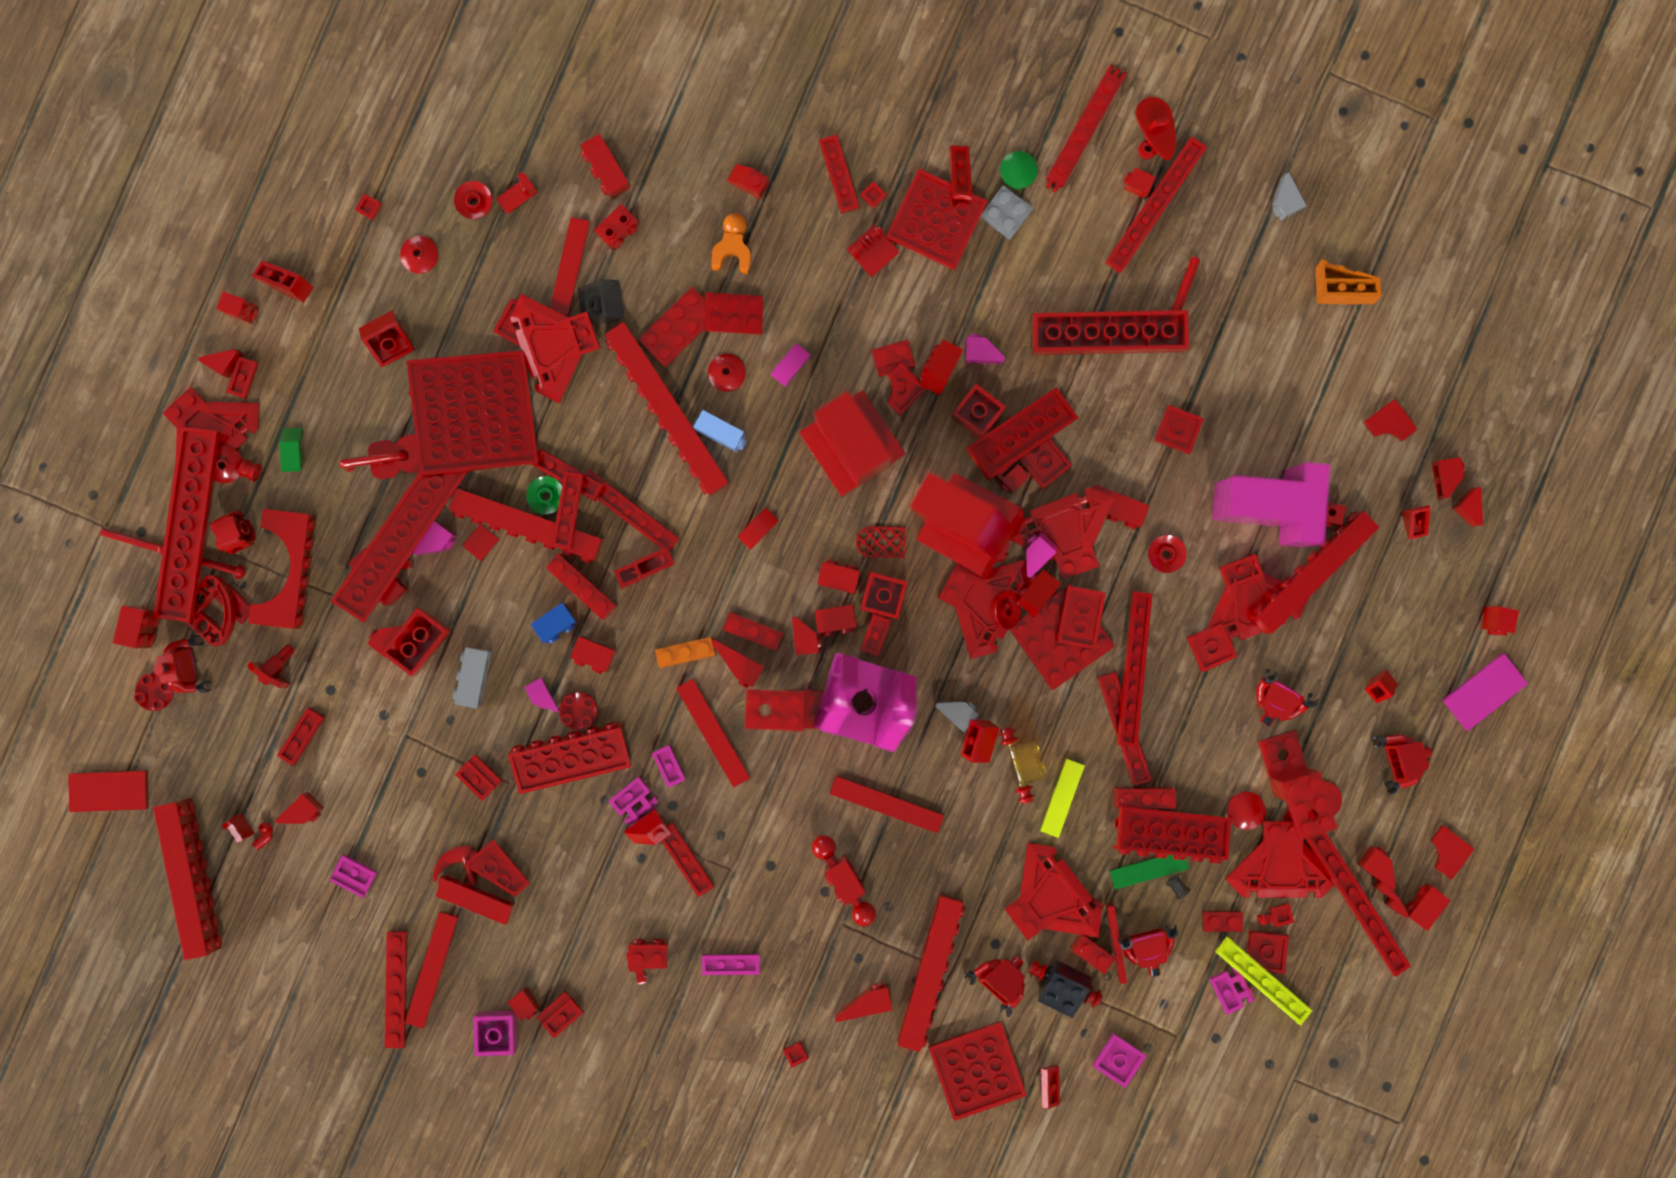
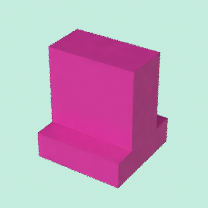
M1308 462L1286 469L1284 480L1231 476L1215 482L1212 521L1280 527L1279 546L1303 548L1324 544L1330 464Z

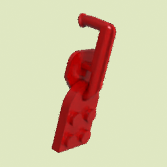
M416 435L404 436L396 444L389 440L373 442L368 447V456L343 459L339 464L347 472H352L358 466L370 465L371 473L377 479L394 478L400 470L410 474H417L420 472Z

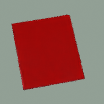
M479 525L462 546L478 560L482 561L499 539L484 526Z

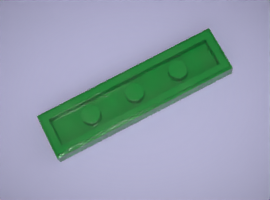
M1167 855V858L1154 857L1111 869L1109 873L1113 887L1116 890L1189 869L1186 856L1185 860L1173 859V855Z

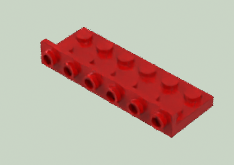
M610 722L605 727L598 728V726L588 728L585 732L573 731L568 733V736L561 737L557 735L549 738L548 741L536 740L531 742V745L523 746V744L512 747L508 753V758L519 795L630 768L632 764L622 731V723Z
M1119 806L1117 845H1113V849L1119 850V854L1130 855L1131 851H1136L1137 856L1149 857V853H1155L1157 858H1167V855H1173V859L1185 860L1186 856L1192 857L1191 861L1203 862V858L1210 859L1209 863L1221 864V860L1229 861L1231 818Z

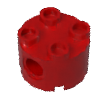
M239 510L219 517L209 524L211 531L217 539L216 546L220 551L225 550L229 554H234L255 544L253 542L256 540L254 529L249 520L242 518L245 515Z

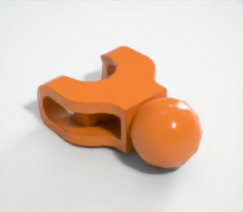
M731 213L723 221V229L725 231L723 239L712 250L711 267L713 271L721 270L723 260L731 255L738 257L741 273L748 274L750 271L751 253L744 244L743 236L747 228V221L741 214Z

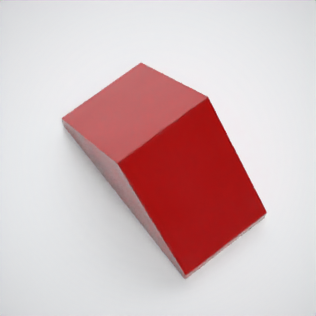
M237 349L198 357V361L218 374L229 378L235 368L238 356L242 357L243 353Z
M1481 487L1469 489L1452 508L1472 527L1483 525Z
M1430 505L1401 511L1409 540L1428 535Z

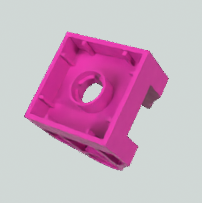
M835 653L813 727L894 752L904 735L910 730L917 708L916 676L868 663L848 655ZM868 689L867 692L871 695L874 705L869 710L858 714L851 698L857 692Z

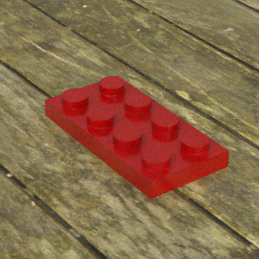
M691 287L638 339L665 368L704 331L705 299Z

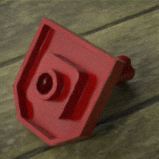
M285 645L276 656L272 655L264 665L260 662H249L247 667L258 676L257 680L265 685L272 684L278 688H288L291 683L279 675L284 669L285 662L292 656L295 650L290 645Z

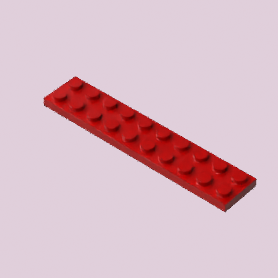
M188 427L180 428L153 618L193 623L221 433L219 431Z
M468 471L420 476L419 472L330 602L365 623Z

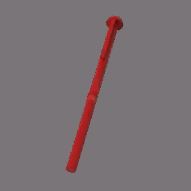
M104 528L100 530L101 536L156 551L160 554L163 552L162 545ZM202 558L203 566L234 574L235 579H241L246 574V569L243 565L234 567Z

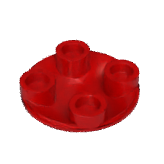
M156 673L145 674L135 687L134 700L145 710L159 711L170 704L174 696V690L168 684H162L159 675Z
M573 692L567 695L559 707L562 723L573 730H583L590 727L596 720L598 713L595 700L584 692Z
M1240 792L1230 798L1227 814L1235 827L1242 830H1252L1263 822L1266 808L1263 800L1255 793Z

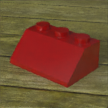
M417 607L381 654L411 677L417 676L452 630L437 618Z

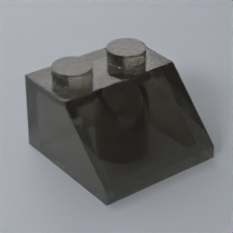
M599 279L578 288L581 313L589 312L593 325L612 323L624 318L619 280Z

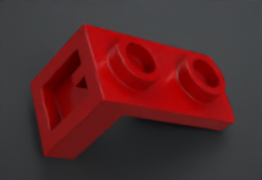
M523 171L517 175L520 181L496 198L506 214L511 213L538 193Z

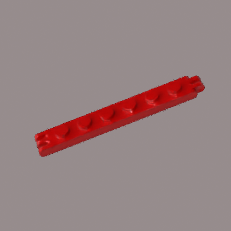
M1110 64L1046 178L1049 182L1045 188L1049 189L1052 183L1056 184L1052 190L1054 193H1056L1059 187H1064L1127 75V72L1124 71L1121 78L1117 76L1121 70L1118 67L1114 74L1111 73L1114 68L1113 64Z

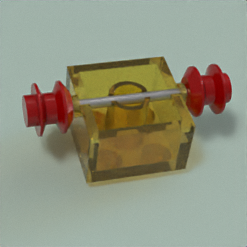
M1009 726L1000 729L1001 733H998V736L1003 738L1000 744L1007 745L1018 783H1020L1019 787L1015 790V793L1020 795L1017 801H1022V804L1032 802L1033 797L1036 796L1031 794L1030 790L1033 786L1028 784L1044 780L1046 769L1044 763L1039 761L1038 758L1041 755L1038 744L1030 739L1015 743L1018 740V737L1013 735L1016 729H1012Z

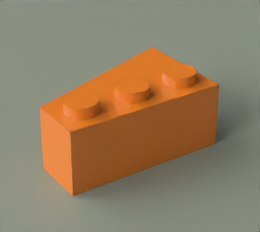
M1323 259L1315 267L1317 304L1374 305L1381 297V279L1379 277L1360 271L1354 272L1345 269V266L1329 264Z

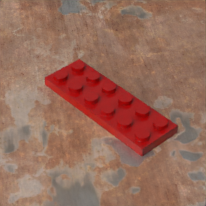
M1056 387L968 446L966 451L986 479L990 480L1072 424L1079 417Z

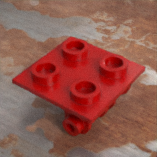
M875 224L846 249L871 278L900 253L886 239L883 230Z

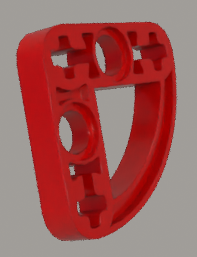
M208 575L198 585L196 607L198 608H195L193 623H186L210 645L222 646L229 640L236 621V606L232 592L225 581L218 575ZM211 580H214L213 584L215 587H210L212 585ZM200 593H203L205 596V601L202 604L198 601ZM218 593L224 608L222 628L204 612ZM202 620L207 622L206 630H202L200 627ZM214 634H219L218 638L220 641H216L217 637Z

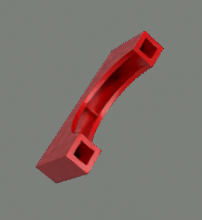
M263 509L260 528L272 531L284 542L289 553L290 572L284 588L276 597L262 604L250 605L248 624L300 629L303 625L304 615L302 611L307 600L305 588L309 584L307 572L311 566L310 549L314 545L312 533L316 528L315 515Z

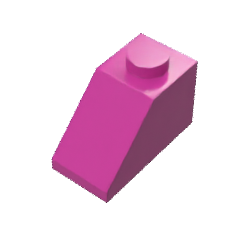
M971 334L970 337L966 338L965 363H1004L1005 357L986 337H981L980 334Z
M434 521L413 554L424 555L443 552L447 549L450 550L456 542L454 540L456 535L439 522Z
M1043 532L1038 536L1034 534L1027 542L1029 543L1026 549L1027 576L1029 578L1059 548Z

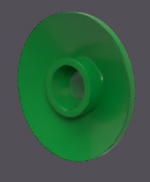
M542 476L533 480L526 492V499L531 509L543 515L558 511L562 488L561 483L549 476ZM548 492L550 498L546 500L544 499V494Z

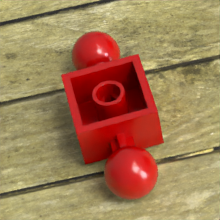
M820 835L816 837L812 842V853L816 858L825 860L827 863L824 877L830 886L833 885L835 887L834 894L840 903L843 901L845 905L851 903L853 906L852 919L857 925L862 927L871 925L876 919L875 907L861 899V896L866 894L865 886L847 856L844 855L837 859L835 856L836 844L830 836Z

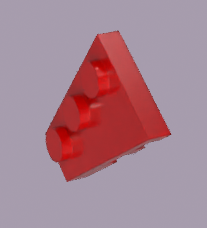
M494 839L463 864V866L473 870L513 896L518 895L531 884Z

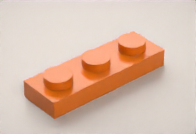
M712 637L655 650L659 668L716 655L712 644Z

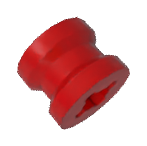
M244 459L239 467L238 476L242 478L247 477L250 481L255 482L261 474L262 465L258 463L253 464L250 460Z

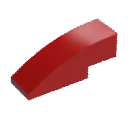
M665 547L615 570L613 574L622 590L675 565L668 548Z

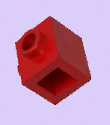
M1327 502L1325 527L1331 528L1332 525H1342L1346 506Z
M1385 670L1372 677L1365 690L1376 703L1393 697L1399 684Z

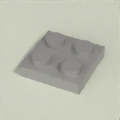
M1002 186L980 218L1011 240L1032 212L1033 207Z

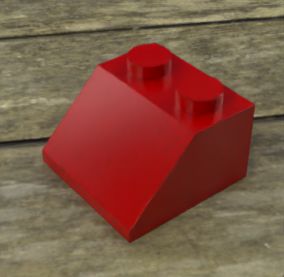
M392 310L358 328L361 340L381 368L415 350L403 325Z

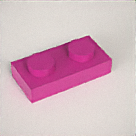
M670 745L652 753L668 788L686 780Z

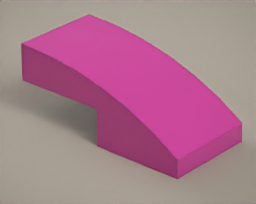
M796 343L776 366L771 376L786 387L811 355Z

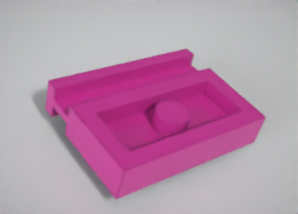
M342 855L329 881L364 898L378 872L346 855Z

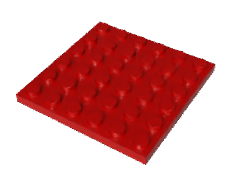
M524 350L406 360L420 476L538 464Z

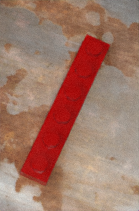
M408 931L386 932L385 1048L406 1047Z

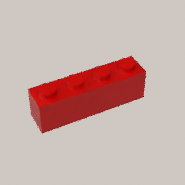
M558 553L546 566L549 572L602 620H606L618 607L614 601L562 554Z

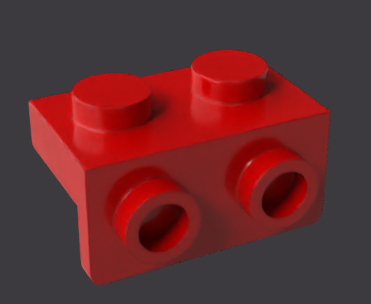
M634 939L628 945V969H667L669 942H664V939H653V942H645V939Z

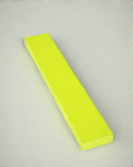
M1226 937L1215 952L1299 1025H1302L1313 1011L1230 938Z

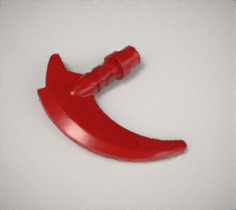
M459 846L447 851L435 865L433 882L437 881L439 874L444 868L457 862L465 864L478 852L472 850V846ZM465 867L466 879L469 885L476 884V874H474L473 870Z

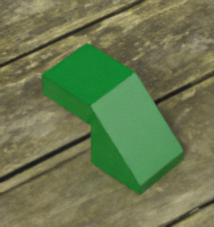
M283 428L279 441L282 472L302 470L305 458L301 449L304 435L302 428Z

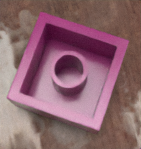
M513 1010L478 1012L473 1017L475 1056L515 1054L518 1050L517 1015Z

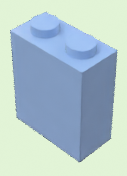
M702 410L694 425L698 433L736 453L739 449L743 450L747 442L743 431Z

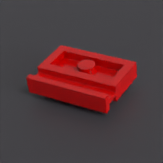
M908 339L871 350L879 378L886 376L900 361L908 369L915 367Z
M474 754L455 774L481 801H484L503 781L477 754Z
M565 991L538 1014L536 1018L542 1023L549 1034L555 1038L581 1016L584 1010Z

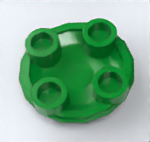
M1016 151L1008 154L1003 159L999 171L1003 181L1015 190H1020L1034 182L1037 177L1038 167L1035 159L1030 154Z

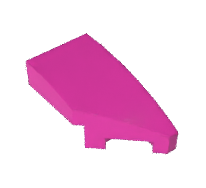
M542 678L525 686L526 692L534 705L542 709L545 708L557 713L559 712L556 701L551 696Z

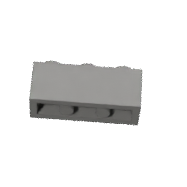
M465 647V651H462L460 656L462 667L458 670L456 680L459 681L458 687L453 692L455 705L476 709L481 708L492 651Z

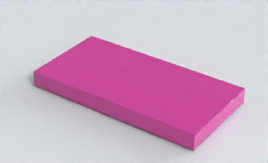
M1501 653L1442 701L1462 727L1469 731L1528 683L1508 657Z

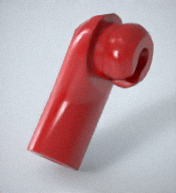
M262 822L259 825L258 829H260L261 837L252 843L256 850H260L272 840L273 827L270 823Z

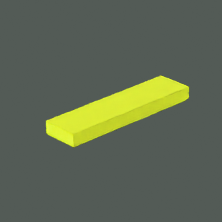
M1065 759L1040 829L1041 832L1059 838L1085 765Z

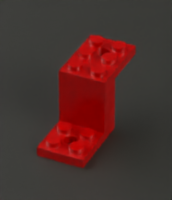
M746 689L744 729L804 731L805 728L817 729L813 725L824 690L787 689L786 691ZM763 704L769 705L771 708L770 714L762 715L760 713V706Z
M1292 730L1257 741L1273 795L1287 802L1297 838L1301 840L1338 829L1321 772L1307 768L1296 731ZM1280 749H1285L1287 752V756L1283 760H1280L1277 756ZM1311 809L1317 812L1314 820H1309L1307 817Z

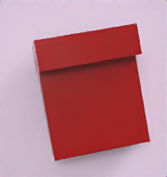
M864 390L851 397L848 391L844 392L814 412L815 422L799 432L800 437L841 498L906 455Z
M928 472L909 505V508L925 522L916 538L920 544L984 579L989 575L1024 514L1021 507L956 473H953L951 479L947 482Z

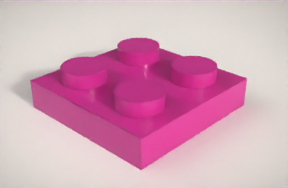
M1113 1033L1092 1066L1126 1088L1146 1058V1054Z

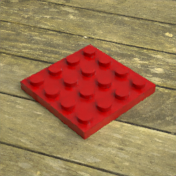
M918 169L887 233L886 239L955 271L987 204V200L974 194L971 200L952 199L951 183Z
M1067 586L1053 595L1036 617L1028 613L1019 620L1014 628L1009 629L1052 691L1115 647L1101 625L1096 650L1057 643Z
M1001 1021L928 1046L953 1121L1027 1096Z

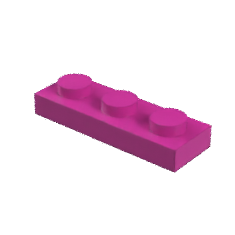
M702 954V975H760V954Z

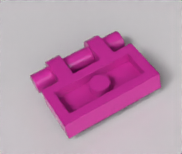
M638 777L611 798L609 803L620 816L625 812L629 814L625 822L630 826L632 823L639 821L640 817L647 811H652L654 806L659 803V800L655 796L650 800L646 798V795L651 790ZM641 801L643 806L635 811L632 806Z
M1231 967L1234 973L1232 976H1229L1225 970L1208 978L1227 1015L1244 1007L1241 999L1246 997L1248 1003L1255 1001L1251 986H1248L1245 977L1233 967ZM1238 982L1241 987V991L1237 992L1234 986V983Z

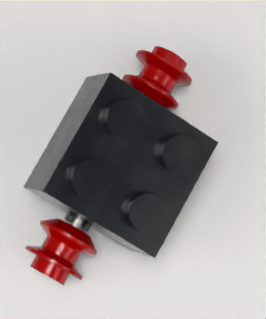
M1038 959L1036 962L1032 961L1028 968L1030 977L1037 976V981L1045 978L1039 988L1038 1002L1073 1018L1082 1003L1090 1002L1091 1007L1094 1008L1102 1000L1101 990L1093 991L1091 976L1056 960L1050 971H1048L1046 963L1043 966L1039 965Z

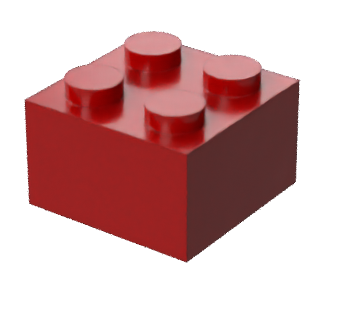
M942 339L940 345L936 344L920 375V378H922L920 386L941 395L963 349Z
M975 384L952 413L951 418L980 439L990 430L1004 412L1006 406L978 384Z
M870 572L860 610L898 619L908 582Z
M121 605L112 643L134 649L151 648L156 640L155 631L160 623V618H153L154 609Z

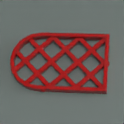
M875 526L864 528L856 537V548L866 557L905 558L906 528ZM868 529H875L871 533L867 531ZM879 529L888 530L883 534ZM892 529L901 531L898 534H896ZM863 531L868 534L864 540L859 536ZM876 531L881 534L877 541L872 536ZM889 531L895 535L890 541L885 536ZM902 532H903V540L899 537V535H900ZM869 537L875 542L870 547L865 543ZM882 538L888 542L884 547L878 543ZM896 538L901 542L897 548L892 544ZM862 544L868 548L864 553L859 549ZM876 544L881 548L877 554L872 550ZM889 544L895 549L890 554L885 550ZM902 545L903 554L898 550ZM870 550L874 555H867L866 553ZM882 551H884L888 556H878V555H879ZM897 551L901 556L892 555Z

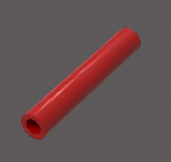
M1191 257L1172 310H1182L1200 263V259L1197 257Z

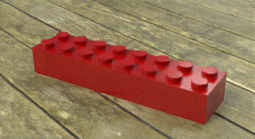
M1188 310L1033 313L1031 317L1032 355L1185 352L1189 349Z
M189 798L153 807L184 961L208 956L221 949L222 937L218 933L217 928L219 922L214 913L215 901L210 893L211 882L206 873L207 862L203 859L202 854L203 843L199 839L198 834L199 824L194 814L196 808L192 799Z

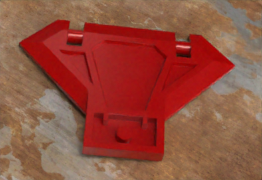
M520 294L510 318L512 323L518 322L520 329L516 330L515 333L521 350H524L531 378H538L539 384L534 385L537 393L560 403L582 355L601 349L589 312H584L567 317ZM529 318L531 324L529 326H527V323L525 321V319ZM546 373H548L550 380L546 381L544 375Z
M192 387L188 388L163 412L165 417L177 428L176 456L181 427L221 432L219 446L226 445L236 450L248 440L244 435L250 430L254 434L259 429V403L206 402ZM242 422L243 425L238 428L237 425Z
M1089 487L1084 489L1086 495L1080 498L1076 492L1030 510L1032 516L1025 518L1024 514L1022 515L1009 540L1027 548L1029 545L1027 543L1034 534L1038 536L1043 532L1059 547L1050 559L1056 561L1063 580L1099 567L1093 545L1114 497ZM1089 502L1090 507L1083 509L1082 505ZM1035 523L1036 527L1029 529L1028 525Z
M1251 554L1218 567L1225 588L1207 628L1222 622L1232 644L1233 637L1238 636L1240 641L1263 632L1250 617L1254 614L1253 610L1258 605L1264 604L1268 600L1267 596L1271 592L1277 591L1281 587L1280 583L1282 581L1263 573L1256 554ZM1308 599L1291 615L1293 620L1301 617ZM1234 625L1235 629L1229 631L1228 627Z
M1026 559L993 568L986 579L956 565L938 598L955 607L970 660L997 651L998 646L994 645L997 637L1003 640L1008 629H1003L998 625L994 612L995 603L1002 592L1013 591L1018 596L1024 587L1028 588L1031 585L1029 582L1031 578L1027 576ZM1013 582L1018 583L1015 590L1011 588ZM986 631L990 633L987 640L983 638Z
M1263 820V841L1225 878L1243 898H1250V892H1257L1258 898H1307L1308 892H1314L1315 898H1322L1335 885L1315 853L1303 842V839L1299 840L1297 838L1292 820ZM1251 880H1257V884H1251ZM1308 880H1314V884H1308Z
M1028 843L1020 898L1004 909L1027 941L1043 929L1099 938L1102 910L1099 906L1094 909L1091 907L1089 902L1093 898L1063 858L1060 861L1055 859L1053 855L1057 853V850L1053 846ZM1046 860L1052 866L1049 869L1044 865ZM1081 908L1087 913L1085 916H1082L1079 912Z

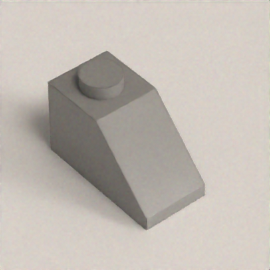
M1289 172L1280 179L1272 203L1273 212L1281 221L1306 207Z
M964 701L936 702L934 705L963 732L969 727L970 720L976 719L979 716L976 713L978 708L970 701L968 704Z

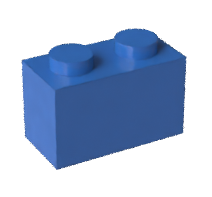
M561 603L530 625L543 643L549 642L552 644L560 638L558 635L562 632L568 633L576 627L574 624L578 621L567 604Z

